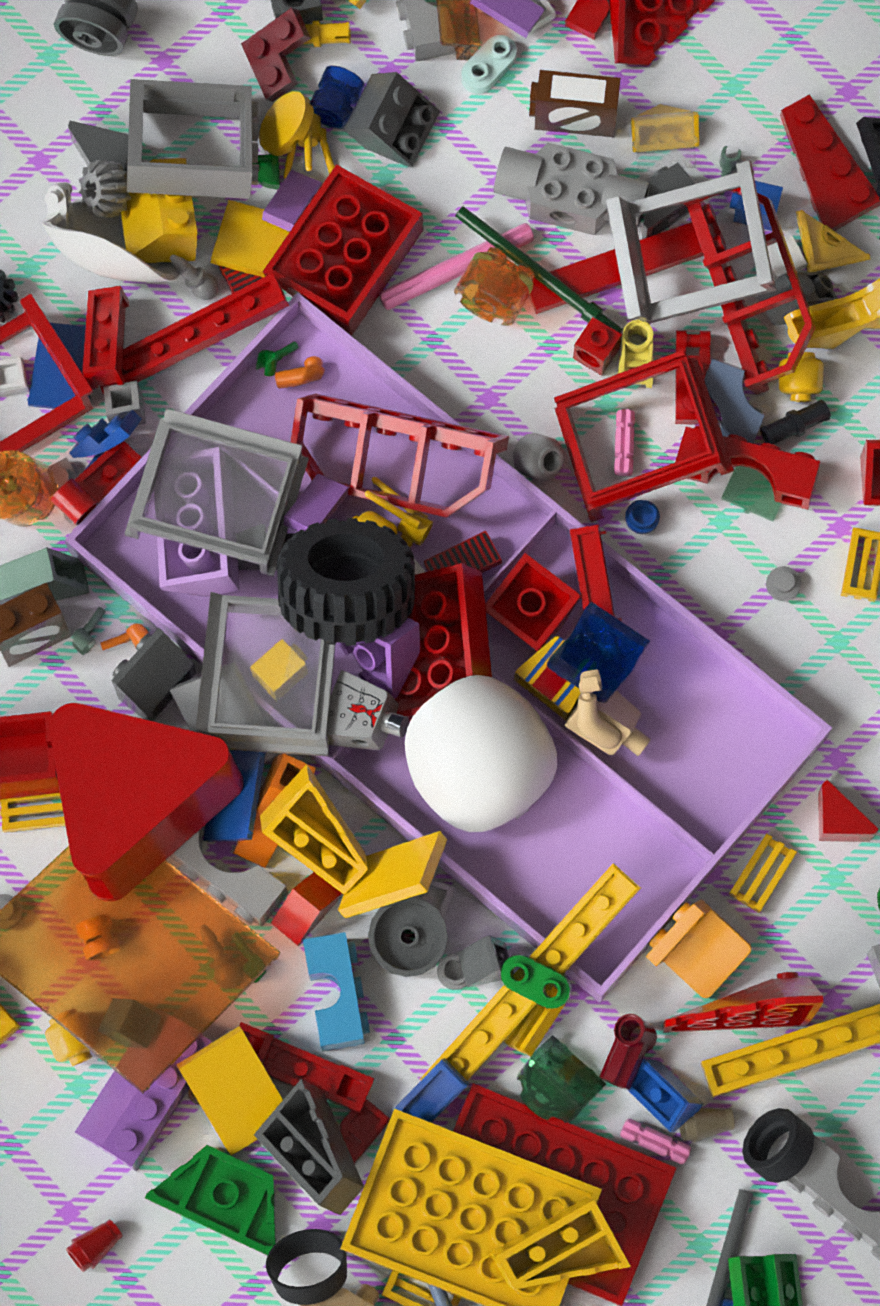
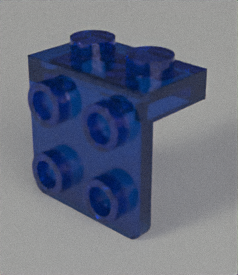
M590 602L584 609L571 635L551 655L547 666L558 676L566 679L578 688L582 672L599 670L602 690L592 693L597 696V701L606 703L635 670L650 640L593 602Z

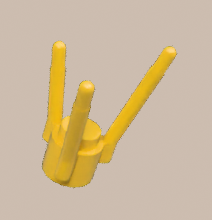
M314 113L312 125L306 137L301 142L296 140L291 145L294 149L287 153L284 179L292 169L297 143L304 147L307 171L312 170V147L318 145V141L320 142L329 174L335 167L327 142V131L325 128H321V118L319 115Z
M372 477V482L380 490L400 496L379 478ZM369 490L365 492L367 498L402 519L397 530L402 532L401 537L410 548L413 543L419 546L424 543L433 526V521L428 519V515L420 511L403 508L407 511L405 513Z

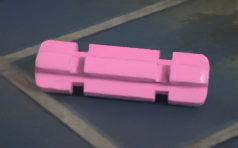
M620 409L616 415V459L614 462V473L617 476H631L633 473V459L631 458L634 455L635 429L633 427L635 424V412L629 409Z
M632 1119L625 1121L620 1133L622 1138L630 1142L638 1141L639 1146L663 1157L668 1155L671 1157L670 1160L679 1164H684L691 1152L689 1145L679 1140L676 1143L672 1141V1137L648 1126L643 1128L641 1123Z

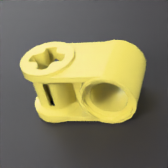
M632 320L624 327L618 374L654 361V358H652L654 334L652 327L647 322ZM638 334L643 336L646 342L641 345H635L628 338ZM653 378L647 379L636 384L645 385L646 388H652Z

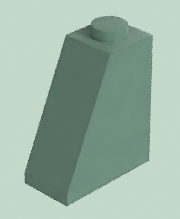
M48 547L0 565V605L44 583H47L56 601L87 594L90 591L84 565L78 558Z

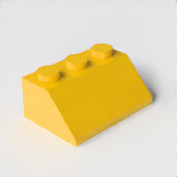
M186 158L152 159L149 161L153 163L187 164ZM129 193L131 199L127 201V210L120 212L125 249L145 263L171 262V255H177L186 261H196L197 226L192 196Z

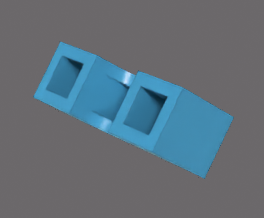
M346 932L303 939L310 981L328 979L335 982L341 990L340 997L333 1006L315 1010L322 1052L365 1044L363 1034L370 1033L367 1012L359 1013L357 999L364 998L361 976L353 977L351 964L358 963L355 941L347 942Z

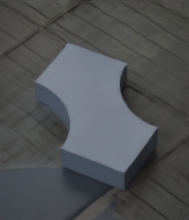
M712 358L704 380L710 398H712L720 410L722 434L726 437L730 434L739 435L747 439V442L754 444L764 418V413L752 406L744 394L742 381L745 370Z

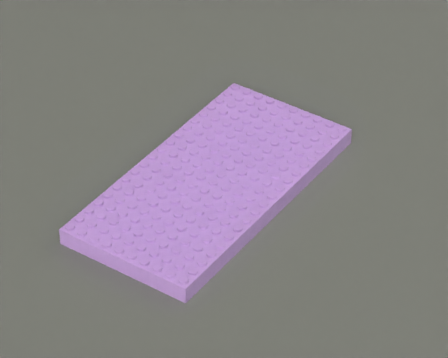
M298 292L288 302L289 306L277 313L184 412L189 415L290 442L297 399L317 393L460 425ZM293 341L297 342L299 348L278 361L276 372L304 367V361L311 356H317L322 359V367L325 368V372L321 379L283 389L277 387L275 375L265 376V368L256 370L257 358L261 350L275 352ZM307 412L303 438L304 445L325 477L337 482L350 484L359 428L345 426V420L333 418L332 421L316 420L312 418L313 413ZM372 426L362 487L383 492L371 480L372 477H377L400 496L409 498L418 442L409 440V435L397 432L396 436L379 434L376 432L377 427ZM172 431L164 457L219 447L230 462L236 533L260 524H265L266 531H268L288 462ZM430 440L420 501L449 507L479 486L484 457L475 455L474 449L462 447V450H450L441 447L442 442ZM150 448L68 535L65 543L71 555L78 558L91 572L157 628H160L197 662L203 665L210 596L204 597L162 590L159 580L157 536L140 532L139 539L125 536V530L151 450ZM497 454L491 489L449 517L422 512L428 515L429 520L433 521V526L421 546L413 543L410 549L413 552L414 559L426 572L424 560L485 530L487 531L502 559V564L482 573L485 604L524 553L528 554L581 595L569 529L585 526ZM306 471L297 499L312 481ZM153 490L145 517L156 520ZM347 495L330 518H337L338 521H347V518H353L356 515L360 516L364 512L373 511L393 522L397 528L402 520L372 500ZM396 506L397 508L401 509V510L404 511L405 513L407 512V511H406L405 509H403L402 507ZM288 528L287 533L297 532L296 530L291 528ZM602 541L615 618L622 617L623 621L616 622V630L588 634L596 641L597 645L587 658L596 665L595 670H597L598 662L602 661L597 651L598 644L607 637L619 636L623 645L622 655L612 657V662L616 663L615 681L617 690L640 710L641 716L635 728L651 739L639 756L624 745H621L614 755H608L565 727L564 725L567 721L563 720L515 682V671L537 651L488 613H486L492 677L517 691L532 705L546 725L557 751V770L554 779L543 795L528 808L529 811L518 819L515 817L504 825L488 831L467 832L453 827L427 804L415 787L406 758V734L404 737L388 734L380 750L329 745L328 756L308 755L408 841L441 831L447 838V842L438 866L535 949L538 948L613 863L620 867L641 889L565 973L599 1003L602 1002L650 946L649 942L654 936L668 925L673 919L674 914L692 897L826 741L832 730L830 725L604 541ZM238 570L240 591L221 594L278 599L277 571H275L273 577L260 573V570ZM581 598L562 628L550 640L555 636H560L567 643L571 644L581 631L587 633ZM228 612L222 666L233 662L236 663L263 718L274 727L312 729L321 639L314 641L307 638L305 632L300 634L283 616ZM283 639L289 646L293 643L297 645L306 655L308 660L305 663L308 674L276 702L253 678L250 667ZM338 642L335 645L331 694L341 670L360 678L358 673L362 671L353 655L350 653L346 656Z

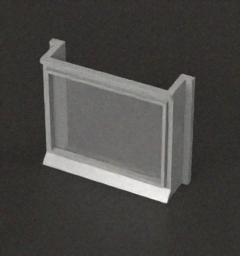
M166 408L164 418H160L125 530V536L139 539L140 532L258 564L260 565V573L274 577L278 556L283 548L289 528L283 525L284 516L297 501L309 458L302 456V445Z
M210 592L196 731L221 738L229 750L328 756L329 740L327 726L335 645L325 644L322 639L314 641L307 638L305 632L301 634L297 632L281 614L278 599L229 596Z

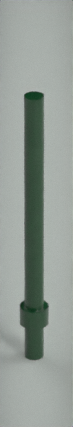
M462 206L455 215L456 218L581 313L580 318L585 322L589 323L592 317L619 333L623 331V328L603 314L604 309L594 302L589 303L466 207Z

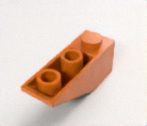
M287 754L275 756L259 793L252 840H239L233 854L266 868L278 844L262 833L260 815L306 763ZM308 765V767L314 774L316 768L311 765Z

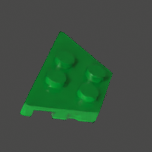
M206 1145L193 1155V1158L186 1164L170 1174L171 1176L156 1188L146 1193V1200L268 1256L270 1250L276 1244L274 1176L209 1145Z

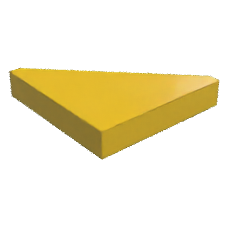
M804 210L795 211L804 257L807 262V272H816L871 260L870 254L865 253L847 241L846 238L805 213Z

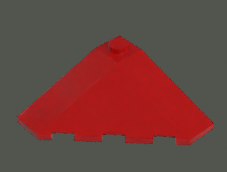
M609 0L615 64L649 65L657 57L654 53L665 42L672 43L689 26L686 22L697 11L700 13L704 12L715 0Z
M797 972L778 973L777 979L767 980L666 1019L663 1023V1033L808 1026L824 1003L823 995L808 977L799 978Z

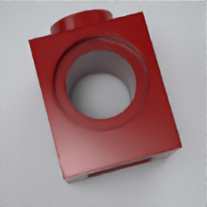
M592 317L574 344L573 359L602 376L620 350L622 334Z

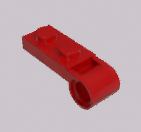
M123 441L107 450L77 478H72L62 485L51 498V502L75 525H78L142 457Z

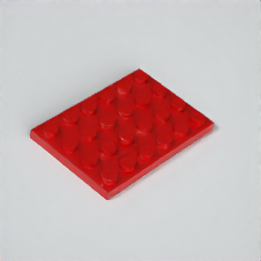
M473 1083L453 1132L602 1189L597 1205L631 1267L569 1278L567 1285L617 1306H622L677 1168Z

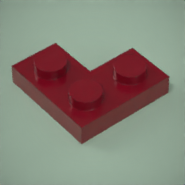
M290 8L241 43L265 99L274 102L298 85L286 56L311 39L299 10Z

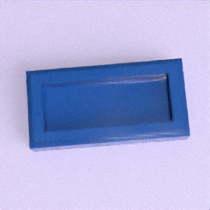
M443 1058L394 1109L432 1123L470 1083L446 1058Z

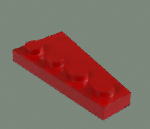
M810 94L781 110L780 117L792 151L796 154L802 179L806 182L811 196L814 212L817 213L820 223L836 231L880 206V200L875 189Z

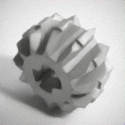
M96 160V162H90L88 167L83 168V177L79 179L81 190L78 193L82 194L81 204L83 207H87L89 215L113 218L114 216H119L120 212L127 210V201L131 199V196L127 192V171H123L121 163Z

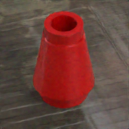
M109 1219L105 1223L72 1239V1244L66 1248V1251L82 1272H85L89 1268L94 1269L123 1235L114 1222Z

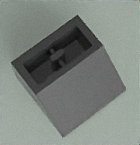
M399 73L371 74L343 130L365 149L407 167H413L440 110Z
M160 628L153 634L147 633L136 646L138 651L129 661L124 659L113 671L112 675L114 678L111 680L118 699L142 719L154 721L174 699L170 689L179 683L190 680L196 674L194 663Z

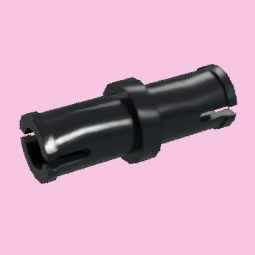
M822 399L799 411L790 410L786 412V417L760 427L761 437L764 443L770 444L779 443L791 436L800 437L805 434V430L830 420V410Z

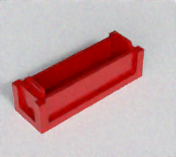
M121 286L88 291L82 374L92 389H98L99 385H124L125 378L122 375L125 314L126 308L129 307V300Z
M599 525L569 529L587 633L593 634L616 630V622L623 620L622 617L615 618L601 538V535L607 534V530L600 531Z

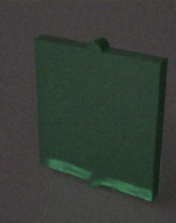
M745 466L735 467L721 497L722 500L743 508L746 514L752 512L772 522L782 504L775 502L773 490L768 480L757 470Z

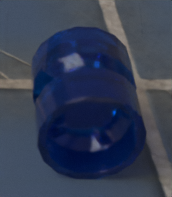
M330 65L325 68L318 83L319 90H315L309 103L313 106L314 113L320 116L321 124L334 129H344L354 110L350 105H355L358 102L365 84L354 72L340 66Z

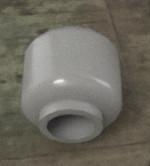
M538 433L526 434L520 438L513 451V463L517 471L521 475L539 481L554 478L561 470L564 462V451L561 444L556 439Z

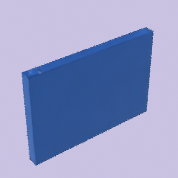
M50 323L79 370L83 373L86 326ZM38 337L30 393L27 398L28 406L55 409L76 395Z
M230 750L243 776V789L234 800L206 824L203 841L252 840L266 752Z

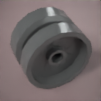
M64 0L65 4H62L53 23L56 32L63 39L84 51L97 55L113 56L123 51L129 36L127 29L133 24L138 12V5L135 0Z
M411 897L380 907L371 920L368 938L370 950L380 966L391 974L411 977L422 975L436 966L445 953L448 934L446 922L438 909L424 899ZM409 929L410 932H414L415 939L412 943L406 944L401 940L404 930Z

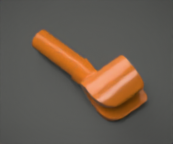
M135 623L125 633L100 642L102 650H106L131 640L136 648L139 641L149 632L143 625Z

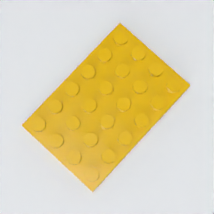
M394 1109L340 1250L483 1306H559L569 1278L514 1290L506 1283L490 1252L586 1197L594 1199L597 1203L602 1189Z

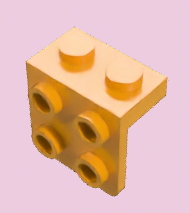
M700 899L692 904V906L686 902L674 914L672 918L676 923L668 932L665 929H661L649 942L653 949L646 957L655 966L664 962L702 998H709L751 953L752 946L708 904Z

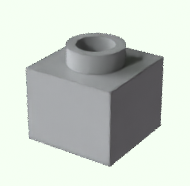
M137 380L126 382L124 385L116 384L103 387L106 416L109 422L117 415L123 418L133 409L142 418L138 425L146 424L143 395Z

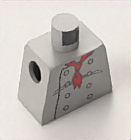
M341 670L330 696L327 726L329 745L380 750L388 734L399 737L405 736L409 726V718L396 714L398 703L390 693Z

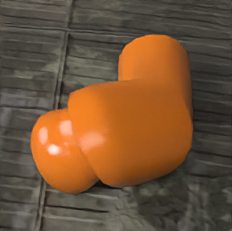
M311 356L304 361V367L276 372L275 381L277 387L283 389L321 379L325 372V368L322 367V359L317 356Z

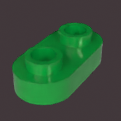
M527 955L512 956L502 965V982L508 989L550 1009L561 1007L570 999L572 986L569 979L563 973ZM515 967H521L525 972V976L521 981L513 977ZM553 983L556 985L558 992L555 997H550L546 994L545 988L547 984Z

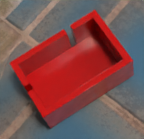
M52 711L0 717V800L60 793L49 732V721L53 715Z

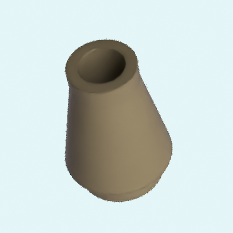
M701 1107L697 1113L679 1128L681 1137L684 1141L691 1140L693 1143H696L722 1132L734 1130V1114L731 1108L715 1109Z

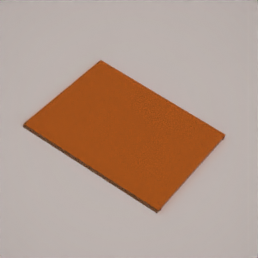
M68 846L0 910V976L142 1094L149 1090L150 1086L278 959L281 953L166 860L125 897L117 901L106 902L93 895L83 875L74 867Z

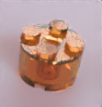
M489 247L487 252H477L473 255L456 285L454 293L455 296L458 293L462 295L460 303L474 315L491 323L494 317L502 319L501 325L509 326L515 322L533 290L532 281L535 274L529 268L517 266L509 261L503 251Z
M0 451L1 520L18 527L32 526V523L44 520L50 515L55 507L51 502V498L58 491V484L55 483L52 475L53 472L48 465L19 451Z

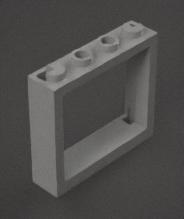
M130 79L127 192L250 199L251 185H258L259 165L252 164L258 163V143H255L258 140V121H252L257 120L258 102H252V86ZM143 113L240 118V167L142 162Z

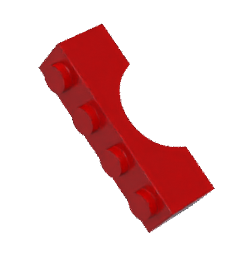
M695 426L694 428L685 427L675 462L708 451L700 426ZM730 434L727 437L723 436L733 467H748L761 473L772 487L775 502L806 510L809 509L819 474V460H815L814 456L805 452H795L792 454L781 451L780 447L770 443H762L761 445L749 443L747 439L739 435ZM714 468L687 479L708 484L719 472Z

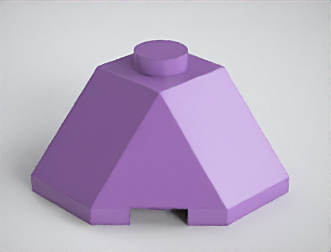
M407 618L398 629L395 628L393 633L385 638L379 636L374 642L367 644L361 641L351 646H345V643H338L346 656L350 653L353 655L362 669L358 673L361 679L387 691L395 699L398 697L420 653L419 623Z

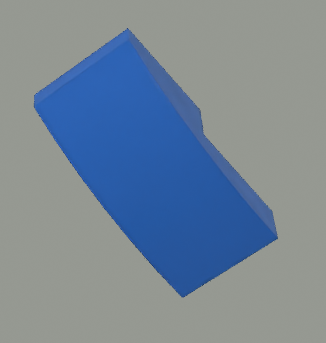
M132 409L123 418L117 415L109 423L103 418L92 427L87 423L73 437L77 443L69 454L73 458H79L105 452L127 439L141 422L142 418Z

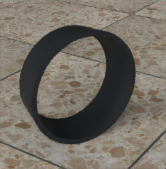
M321 1229L297 1231L278 1241L270 1250L266 1259V1270L278 1295L287 1302L298 1305L320 1303L335 1295L343 1287L347 1278L346 1251L340 1250L343 1241L337 1235ZM325 1253L335 1257L341 1263L330 1277L314 1285L295 1287L278 1281L279 1274L285 1265L304 1254Z

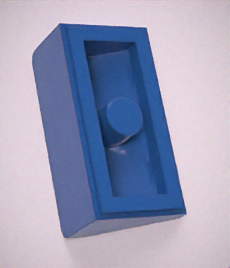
M642 1060L629 1091L672 1133L697 1113L704 1104L658 1060Z

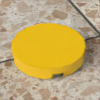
M291 91L281 96L270 107L261 123L259 131V143L265 151L274 156L285 155L294 149L291 145L296 140L301 142L306 137L314 116V109L309 103L310 99L300 92Z

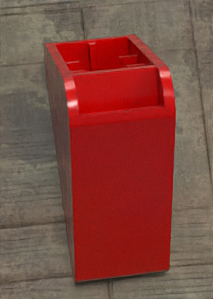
M80 703L65 704L59 707L50 718L49 732L71 860L77 871L87 881L93 895L102 901L113 902L125 897L234 800L243 789V776L226 743L219 737Z

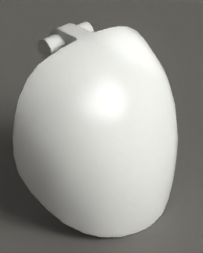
M67 182L56 183L48 189L45 196L48 215L43 219L42 223L55 247L66 258L81 268L99 276L121 281L155 283L171 281L179 277L180 272L174 268L172 262L145 263L125 249L121 213L113 218L89 215L87 207H83L81 204L82 199L71 201L73 189L71 184Z
M475 675L453 682L422 705L411 719L407 728L405 751L409 772L415 787L427 804L443 820L453 827L467 832L492 830L504 825L515 817L516 819L529 811L528 808L549 788L557 770V751L553 739L539 714L517 691L493 677Z

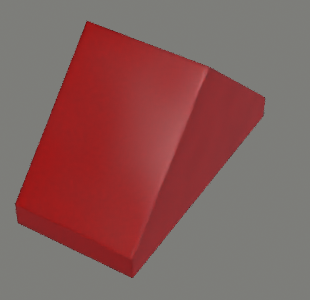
M826 780L821 785L818 792L819 841L870 842L879 829L831 782Z
M313 872L291 890L271 921V924L295 945L299 946L303 939L311 933L344 894Z

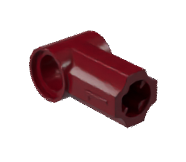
M631 1013L625 1014L617 1020L614 1027L616 1038L599 1076L600 1079L629 1091L645 1053L653 1049L657 1040V1033L654 1027L638 1015ZM640 1027V1035L631 1041V1033L634 1029Z

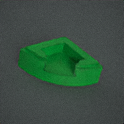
M272 154L258 155V163H252L259 165L258 183L266 188L278 190L280 187L279 156Z

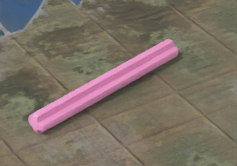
M527 223L501 234L517 248L534 240L533 231ZM486 241L379 293L380 301L386 310H390L504 254Z

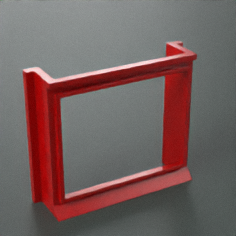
M32 294L19 300L25 312L0 327V345L32 326L76 396L0 441V465L94 409L88 397L94 393Z
M684 350L554 397L557 407L554 409L590 522L603 519L602 509L711 469L716 468L721 476L734 471L698 358L696 356L689 358ZM681 368L708 451L596 491L570 408Z

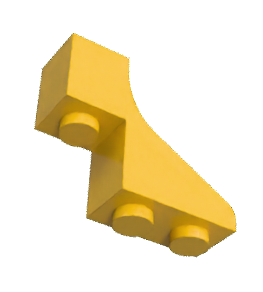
M880 278L869 286L846 297L809 306L816 329L807 348L834 349L864 328L880 329ZM800 309L784 316L788 326V335L795 344L805 325Z

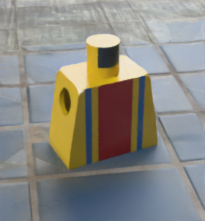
M583 631L576 636L571 644L567 643L560 636H555L515 671L514 681L563 720L567 721L581 694L579 690L581 673L595 670L596 665L587 656L596 647L597 643L590 635Z

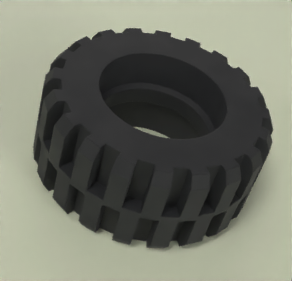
M337 518L329 519L324 524L317 522L309 525L306 531L301 529L285 543L278 556V603L281 608V614L300 634L305 632L309 639L314 641L322 639L325 644L336 645V642L345 643V646H351L361 641L367 644L374 642L379 636L385 638L392 634L395 628L398 629L412 613L415 600L414 555L406 541L399 534L395 535V532L385 525L379 527L376 522L369 520L359 522L357 518H347V521H338Z

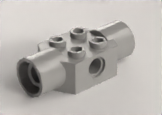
M549 142L536 154L505 146L494 183V193L525 200L529 219L595 235L610 222L606 200L621 197L628 202L646 198L649 189V182L618 175L613 158ZM642 215L635 216L637 229L639 227Z

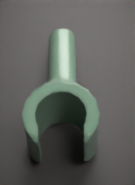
M727 146L723 147L719 161L722 168L721 177L730 175L732 171L737 169L736 164L740 163L741 159L740 149L738 150L737 157L728 158L726 156Z
M101 607L97 608L83 628L81 627L73 633V647L81 655L88 653L96 643V640L90 634L106 612Z

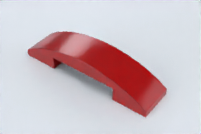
M240 1022L239 1026L269 1077L292 1087H295L302 1079L322 1089L328 1102L361 1113L375 1080L374 1078L342 1064L339 1066L278 1040L274 1035Z

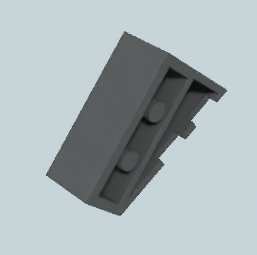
M301 1079L256 1131L254 1136L319 1206L341 1215L361 1192L364 1185L323 1090Z

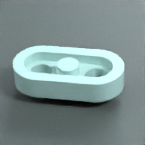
M503 35L493 36L488 39L462 68V84L464 88L473 94L488 92L514 65L517 54L514 41ZM498 47H502L506 51L503 53H497L495 52V49ZM476 70H481L484 72V74L481 76H475L473 72Z

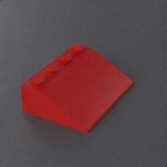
M336 164L264 268L263 274L267 276L274 273L284 291L292 297L298 292L352 336L379 297V293L383 291L423 232V213Z
M461 563L416 574L414 608L407 618L419 623L420 653L398 697L395 698L398 703L396 714L407 716L409 721H411L422 705L453 682L475 675L492 677L482 572Z

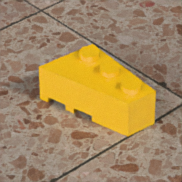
M306 764L260 815L262 833L345 895L368 870L365 851Z
M589 1197L584 1198L490 1252L506 1283L514 1290L561 1281V1279L631 1267L597 1203Z

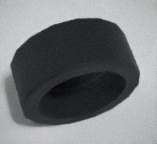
M777 1108L770 1110L759 1117L749 1128L743 1142L742 1154L744 1162L766 1181L779 1183L789 1180L801 1171L813 1152V1131L789 1109ZM789 1131V1137L784 1147L778 1154L767 1160L773 1143L778 1137Z

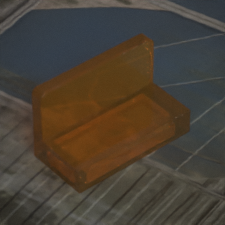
M436 0L441 45L456 47L457 60L468 61L480 47L477 7L470 4L471 0Z

